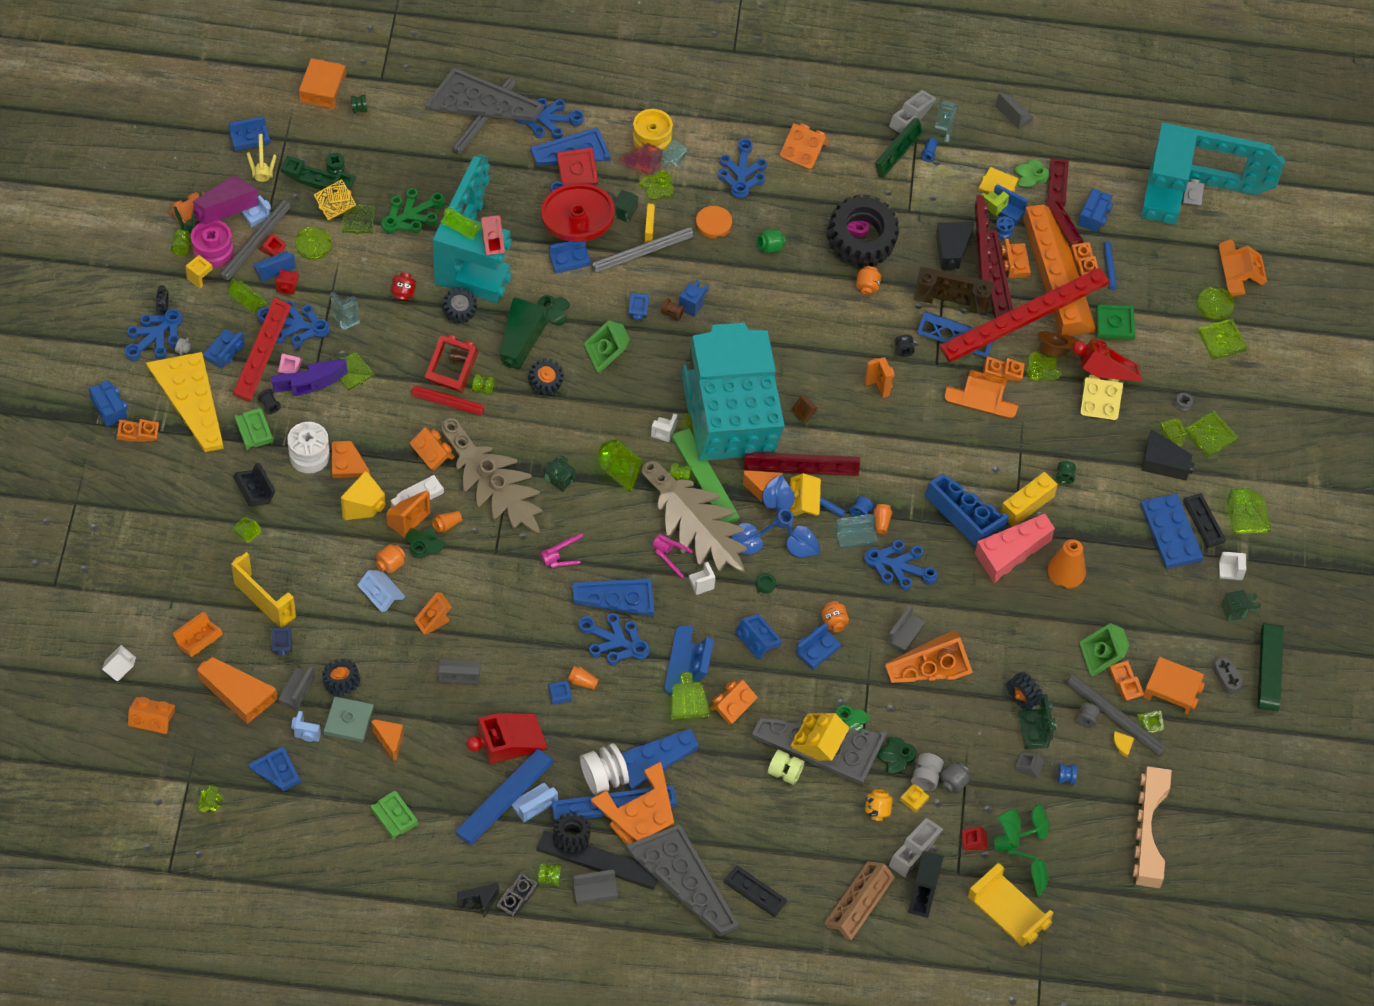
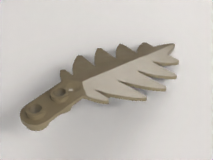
M449 418L444 420L441 430L459 455L456 469L459 470L465 465L463 471V491L467 492L478 481L476 489V506L478 508L492 495L491 512L494 520L507 509L508 518L513 528L522 523L528 529L538 534L540 530L533 516L541 513L543 510L523 500L539 495L540 491L526 486L514 485V483L531 478L532 475L521 471L500 469L516 464L517 459L502 455L485 454L492 451V447H475L456 419ZM448 426L452 427V428H453V431H452V430H449L447 427H448ZM458 442H463L464 446L459 445Z
M656 461L645 463L642 467L643 476L660 492L658 500L659 510H662L666 505L665 525L667 536L671 537L680 522V544L689 547L695 537L698 565L703 563L709 551L712 550L713 559L718 571H721L727 562L736 570L745 572L738 554L747 551V548L743 544L728 538L729 536L742 533L744 531L743 528L718 520L734 515V511L721 506L704 504L717 500L720 496L710 491L688 488L694 485L693 481H676ZM680 548L681 553L684 554L686 550Z

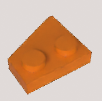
M352 441L332 442V478H357L365 471L370 474V470Z

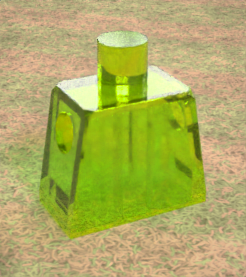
M692 672L680 673L681 684H674L672 688L670 720L709 717L710 710L702 682L693 683Z

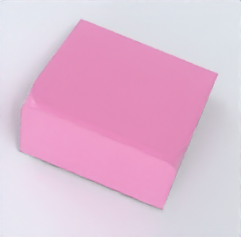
M282 354L278 372L284 374L296 373L299 371L303 359Z

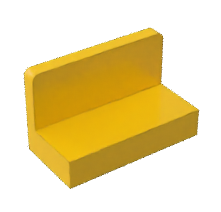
M804 473L791 477L790 487L794 493L795 500L789 510L793 513V516L802 513L815 516L820 514V478Z

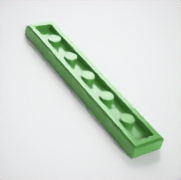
M690 429L672 434V440L699 488L720 496L719 499L710 501L708 504L733 510L735 513L718 520L728 523L739 521L740 517L709 462L707 460L699 461L695 438Z

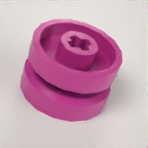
M217 220L208 224L200 222L193 228L191 242L194 258L200 255L212 264V268L228 263L233 256L234 249L231 229L227 224Z

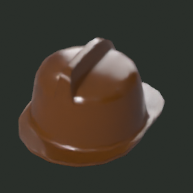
M1041 331L1038 334V337L1041 339L1040 353L1054 358L1065 355L1068 349H1072V345L1076 341H1080L1073 336L1055 334L1048 331Z

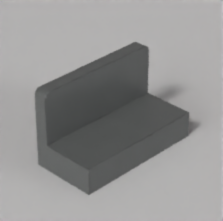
M1002 92L998 94L996 107L1018 129L1032 122L1033 116L1011 94L1005 96Z
M909 605L890 631L887 644L903 654L906 653L925 626L923 620L912 615L913 607Z
M441 659L438 670L439 682L479 684L480 661Z
M309 666L307 671L296 667L278 699L279 704L296 711L298 710L315 680L314 667Z
M615 870L573 876L576 905L618 899Z

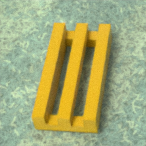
M654 204L647 205L645 243L652 241Z

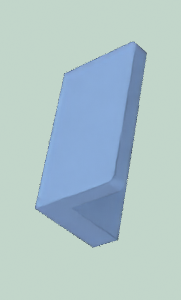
M368 570L358 584L359 588L381 612H386L394 600H403L405 598V595L380 570Z
M542 783L520 796L511 806L524 823L551 807L552 801H558V792L554 787L549 789L545 783Z

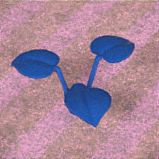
M783 475L774 478L766 486L762 495L765 506L770 509L776 508V512H779L775 516L774 522L759 533H757L754 525L742 523L738 526L742 527L744 531L731 537V539L746 546L747 551L740 554L752 555L763 547V541L759 536L774 526L779 528L788 527V533L791 536L787 539L786 546L793 556L805 558L820 554L819 543L810 529L805 526H797L792 532L793 524L791 522L793 520V513L788 509L793 505L795 497Z

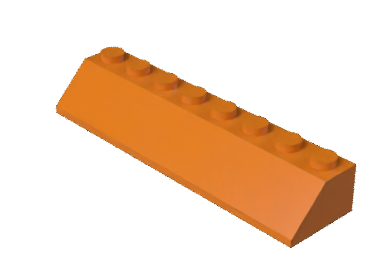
M1044 204L1026 207L1023 221L1046 293L1078 278L1079 274L1067 237L1050 208ZM1086 296L1052 312L1059 334L1074 336L1095 333L1097 331Z

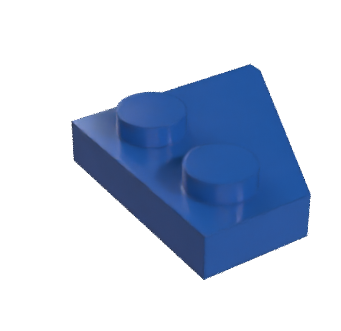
M284 746L248 764L252 771L283 792L302 782Z

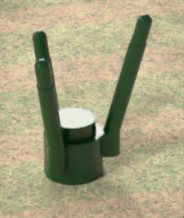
M174 206L173 209L181 231L185 232L186 238L191 239L192 230L200 221L195 220V213H192L191 220L186 221L184 224L177 207Z

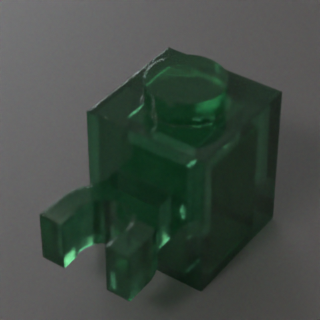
M621 190L618 197L607 192L614 202L615 218L629 223L638 208V196Z
M561 455L552 462H548L544 471L545 480L563 492L575 480V469L568 465V459Z
M1244 590L1225 593L1221 606L1227 622L1246 618L1249 609L1259 610L1261 607L1260 602H1252L1256 600L1257 594H1250L1247 597Z

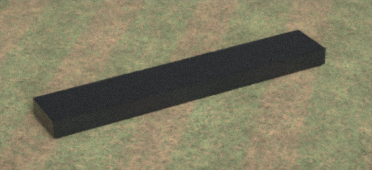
M544 830L537 846V851L598 872L615 870L616 878L652 890L655 889L658 880L639 862L590 845H586L584 849L581 847V851H577V849H574V852H570L571 849L564 851L563 846L559 848L558 843H554L553 833Z

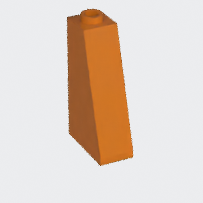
M213 657L203 661L197 669L198 679L246 724H249L278 699L277 691L273 686Z

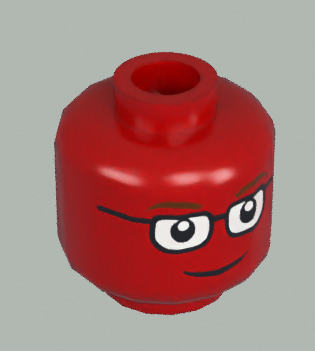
M401 272L400 276L396 275L393 277L390 292L394 294V298L408 300L414 296L417 282L411 278L412 274Z

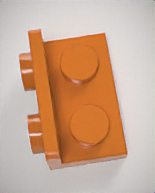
M1008 238L1004 239V244L1001 245V252L1005 259L1003 262L1008 278L1030 277L1031 271L1025 243L1010 244Z

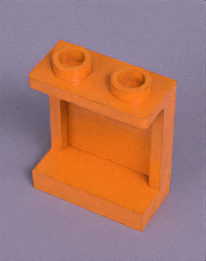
M311 58L299 88L300 102L335 109L337 92L342 79L346 78V65Z
M1159 657L1143 698L1151 700L1154 695L1186 709L1184 714L1188 715L1190 709L1195 710L1199 700L1195 697L1197 693H1202L1205 683L1202 682L1204 674Z

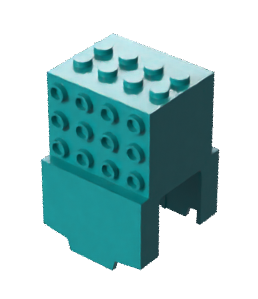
M745 323L712 325L711 332L692 336L690 348L694 369L687 370V366L683 365L681 377L688 414L691 415L699 461L745 457V453L753 452L775 453L785 425L774 376L776 370L768 331L749 330Z

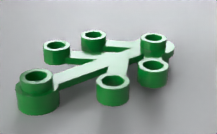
M410 188L407 190L404 212L398 216L397 213L398 209L402 206V199L399 196L392 197L391 211L389 216L383 218L381 222L382 228L387 233H394L398 229L420 233L422 230L420 222L435 225L437 223V215L435 213L427 215L419 213L431 207L442 209L445 206V197L441 193H434L430 200L413 208L414 202L418 198V192L416 189ZM406 220L413 221L411 224L404 223Z

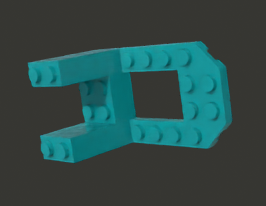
M1162 122L1150 166L1141 218L1176 225L1183 191H1186L1189 179L1200 180V183L1212 187L1253 195L1277 188L1285 159L1274 152L1275 149L1271 144ZM1195 147L1247 157L1242 175L1193 165L1192 160Z
M479 154V156L475 155L433 238L434 283L451 290L457 287V290L463 287L465 291L467 288L469 293H474V297L497 304L500 297L503 298L505 294V286L507 283H510L512 273L510 272V264L504 263L505 253L486 255L481 235L483 233L480 221H476L477 212L482 210L484 204L483 197L486 186H488L490 181V175H488L490 169L488 156ZM464 204H465V205H467V207H466V209H465V211H464V213H463V215H462L463 206H464ZM502 229L506 252V250L511 248L512 239H510V231Z

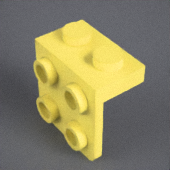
M1089 375V378H1084L1080 413L1084 416L1116 420L1119 415L1123 383H1120L1119 379L1100 380L1095 375Z

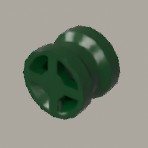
M365 94L360 97L351 96L353 114L358 111L367 112Z
M331 153L327 156V172L336 175L338 171L344 172V157L340 153Z
M1070 461L1059 462L1056 480L1062 484L1073 483L1075 481L1076 465Z

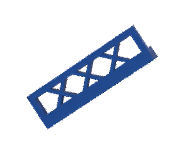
M926 311L923 314L917 333L946 343L974 329V327ZM926 321L933 323L936 329L931 333L922 331ZM949 328L953 337L949 339L943 338L940 330ZM995 341L987 345L985 352L977 349L972 353L984 357L989 356L992 344Z

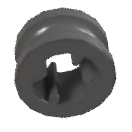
M1180 393L1177 395L1174 405L1180 411H1187L1193 403V398L1187 393ZM1185 400L1184 402L1187 401V404H1183V402L1180 401Z

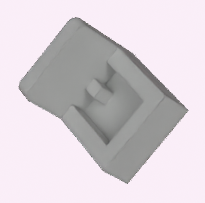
M1189 179L1186 191H1184L1183 204L1201 206L1204 184L1200 183V180Z

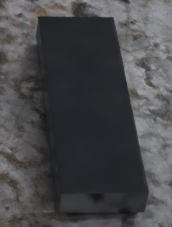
M1202 493L1184 498L1183 503L1206 547L1210 548L1225 543L1226 539Z
M737 865L724 881L730 888L774 918L787 903L786 898Z

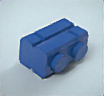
M1091 189L1080 214L1078 225L1098 232L1101 226L1104 227L1108 218L1105 215L1106 213L1110 214L1114 204L1111 203V194Z
M107 380L100 383V385L97 384L88 389L90 399L107 427L127 418L126 410H128V406L124 399L120 400V392L116 385L112 386L111 382Z

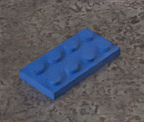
M1177 493L1141 501L1140 507L1165 569L1203 560L1202 552Z

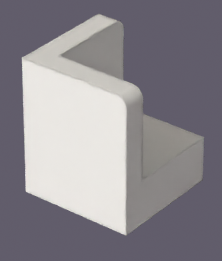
M673 414L671 420L659 417L657 421L654 420L651 437L669 442L677 425V414Z
M1222 552L1219 560V577L1221 579L1243 580L1246 572V554Z
M708 562L704 563L703 571L689 575V581L696 595L714 589L715 575Z
M120 645L105 660L102 670L116 681H119L134 666L136 657Z

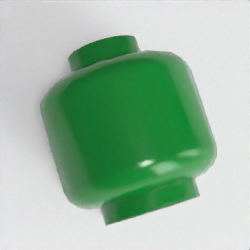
M778 229L762 230L760 235L757 236V246L764 253L780 252L785 245V237Z

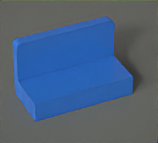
M996 184L994 193L999 196L1004 191L1009 195L1008 205L998 216L1009 217L1017 225L1025 214L1028 200Z
M288 251L253 264L261 282L278 276L280 270L290 271L296 268L295 257L293 253L289 254Z

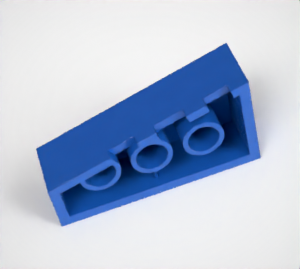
M942 474L929 482L925 497L975 547L978 541L1005 529L1009 519L1008 515L1000 514L995 510L994 506L991 504L986 505L978 499L977 495L963 490V486Z

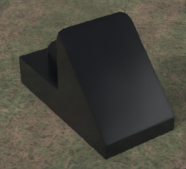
M494 883L457 892L459 909L464 907L469 909L480 904L483 917L485 918L499 896V885Z

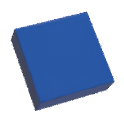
M568 680L548 684L552 705L572 701Z

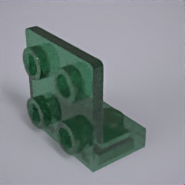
M1043 694L1039 709L1019 710L1018 717L1025 750L1049 748L1050 741L1053 740L1056 720L1052 718L1053 705L1052 701L1048 700L1047 694Z

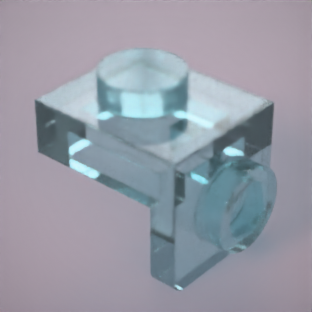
M673 139L664 152L660 150L659 154L663 157L661 160L668 166L672 164L677 167L689 152V149L676 139Z

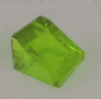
M246 516L231 528L233 532L247 543H250L262 532L257 521Z
M1156 709L1138 714L1142 727L1149 733L1165 729L1161 710Z

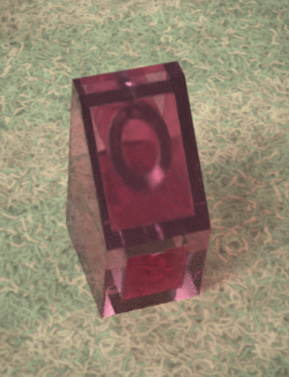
M647 143L629 151L620 158V161L629 167L641 170L644 174L651 175L660 167L663 149Z

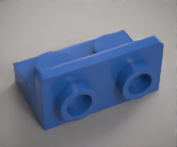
M568 241L549 246V258L555 274L591 266L586 250V241Z
M225 329L203 353V358L222 369L231 362L236 352L241 351L244 347L243 333L239 332L236 335Z
M760 614L742 619L735 630L736 635L758 660L762 659L766 651L780 647L783 642Z
M824 623L821 627H815L811 635L807 638H802L797 643L796 656L813 671L840 649L841 643L828 632V625Z

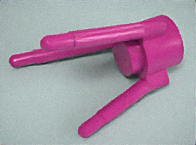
M581 533L575 537H570L552 548L541 551L540 554L544 565H550L553 569L558 566L581 564L580 560L557 562L560 559L557 550L577 541L584 535Z
M659 534L653 542V547L656 548L655 554L659 555L676 574L684 578V575L665 556L664 552L669 553L673 546L684 549L689 553L694 551L663 534Z

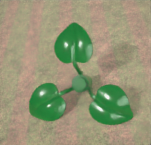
M1036 805L1032 810V821L1035 828L1020 833L1021 821L1017 811H1005L997 817L1003 826L1005 834L995 836V848L998 852L1008 851L1009 855L1015 854L1033 860L1031 872L1037 897H1039L1048 884L1047 866L1044 860H1038L1036 856L1015 851V849L1019 847V837L1037 832L1040 840L1045 839L1050 830L1048 816L1042 805Z

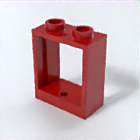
M441 335L425 378L431 383L463 393L479 351L472 342L464 341L462 343L457 341L458 338L452 335H447V337ZM445 344L469 352L458 381L434 373Z

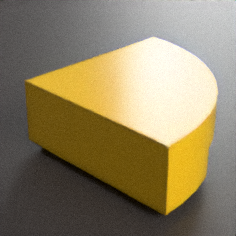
M1115 731L1113 742L1119 753L1128 758L1134 738Z

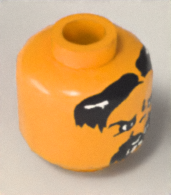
M874 789L866 797L865 812L871 816L872 820L883 821V818L891 815L893 798L889 795L888 791Z

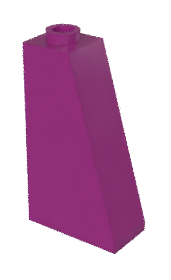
M232 176L193 201L195 219L203 224H208L258 206V189L240 178Z

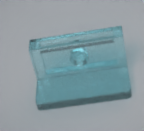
M940 100L935 128L947 131L945 141L949 142L955 124L958 104Z
M332 292V314L342 330L360 323L358 300L356 297L352 296L340 301L336 293Z
M875 514L836 519L835 532L839 547L843 549L876 544L878 539L875 531Z

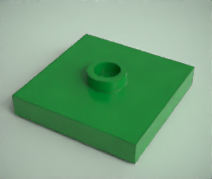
M1096 305L1097 338L1135 339L1134 306Z

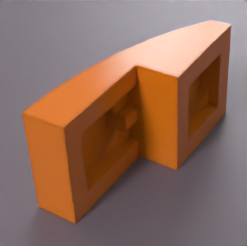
M1128 660L1108 667L1111 677L1125 702L1144 696L1138 677H1134Z

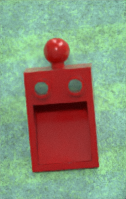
M1092 338L1087 345L1083 341H1076L1072 345L1073 353L1080 356L1082 368L1096 377L1131 381L1142 380L1139 365L1107 347L1108 345L1103 340Z
M497 713L478 718L477 732L479 737L471 736L466 741V746L471 752H477L483 746L489 764L532 754L537 749L540 751L548 749L535 714Z

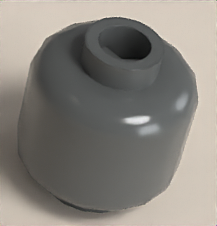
M960 762L950 763L940 775L942 788L949 793L951 791L955 793L961 792L970 781L969 769Z

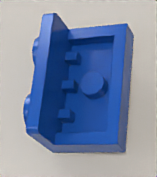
M264 116L229 123L230 136L235 151L258 147L259 134H262L263 145L270 144Z

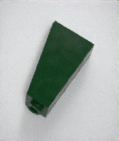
M516 297L512 299L499 353L503 365L518 370L521 368L550 319L547 307Z

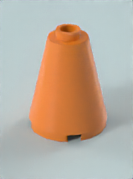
M1074 539L1067 540L1050 560L1047 574L1055 585L1065 586L1070 589L1079 586L1084 581L1086 565L1083 546L1079 541Z

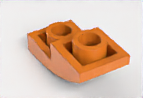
M1090 242L1073 244L1071 246L1072 255L1080 276L1098 268L1096 257L1092 254Z
M987 356L984 361L983 373L1004 378L1008 381H1021L1025 364L1009 358L1003 362Z
M140 419L139 423L119 420L116 440L133 442L156 441L159 422Z

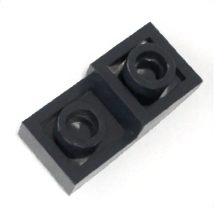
M521 872L511 888L505 891L496 906L515 917L533 895L539 884Z

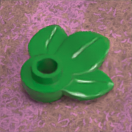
M842 705L835 710V713L850 730L861 731L863 729L862 724L870 720L868 714L863 710H852L847 705ZM846 714L848 717L842 718L841 715Z

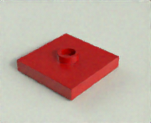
M593 148L556 153L561 183L564 185L572 183L598 184Z

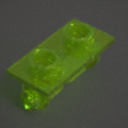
M451 207L444 210L443 214L446 216L440 222L470 239H473L482 228V225L478 224L476 220H471L461 215Z
M232 279L228 294L256 314L258 306L262 307L266 303L264 297L257 292H252V289L243 281Z

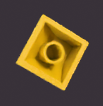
M365 471L341 497L343 519L352 520L374 517L377 512H381L386 504L385 493L368 472Z

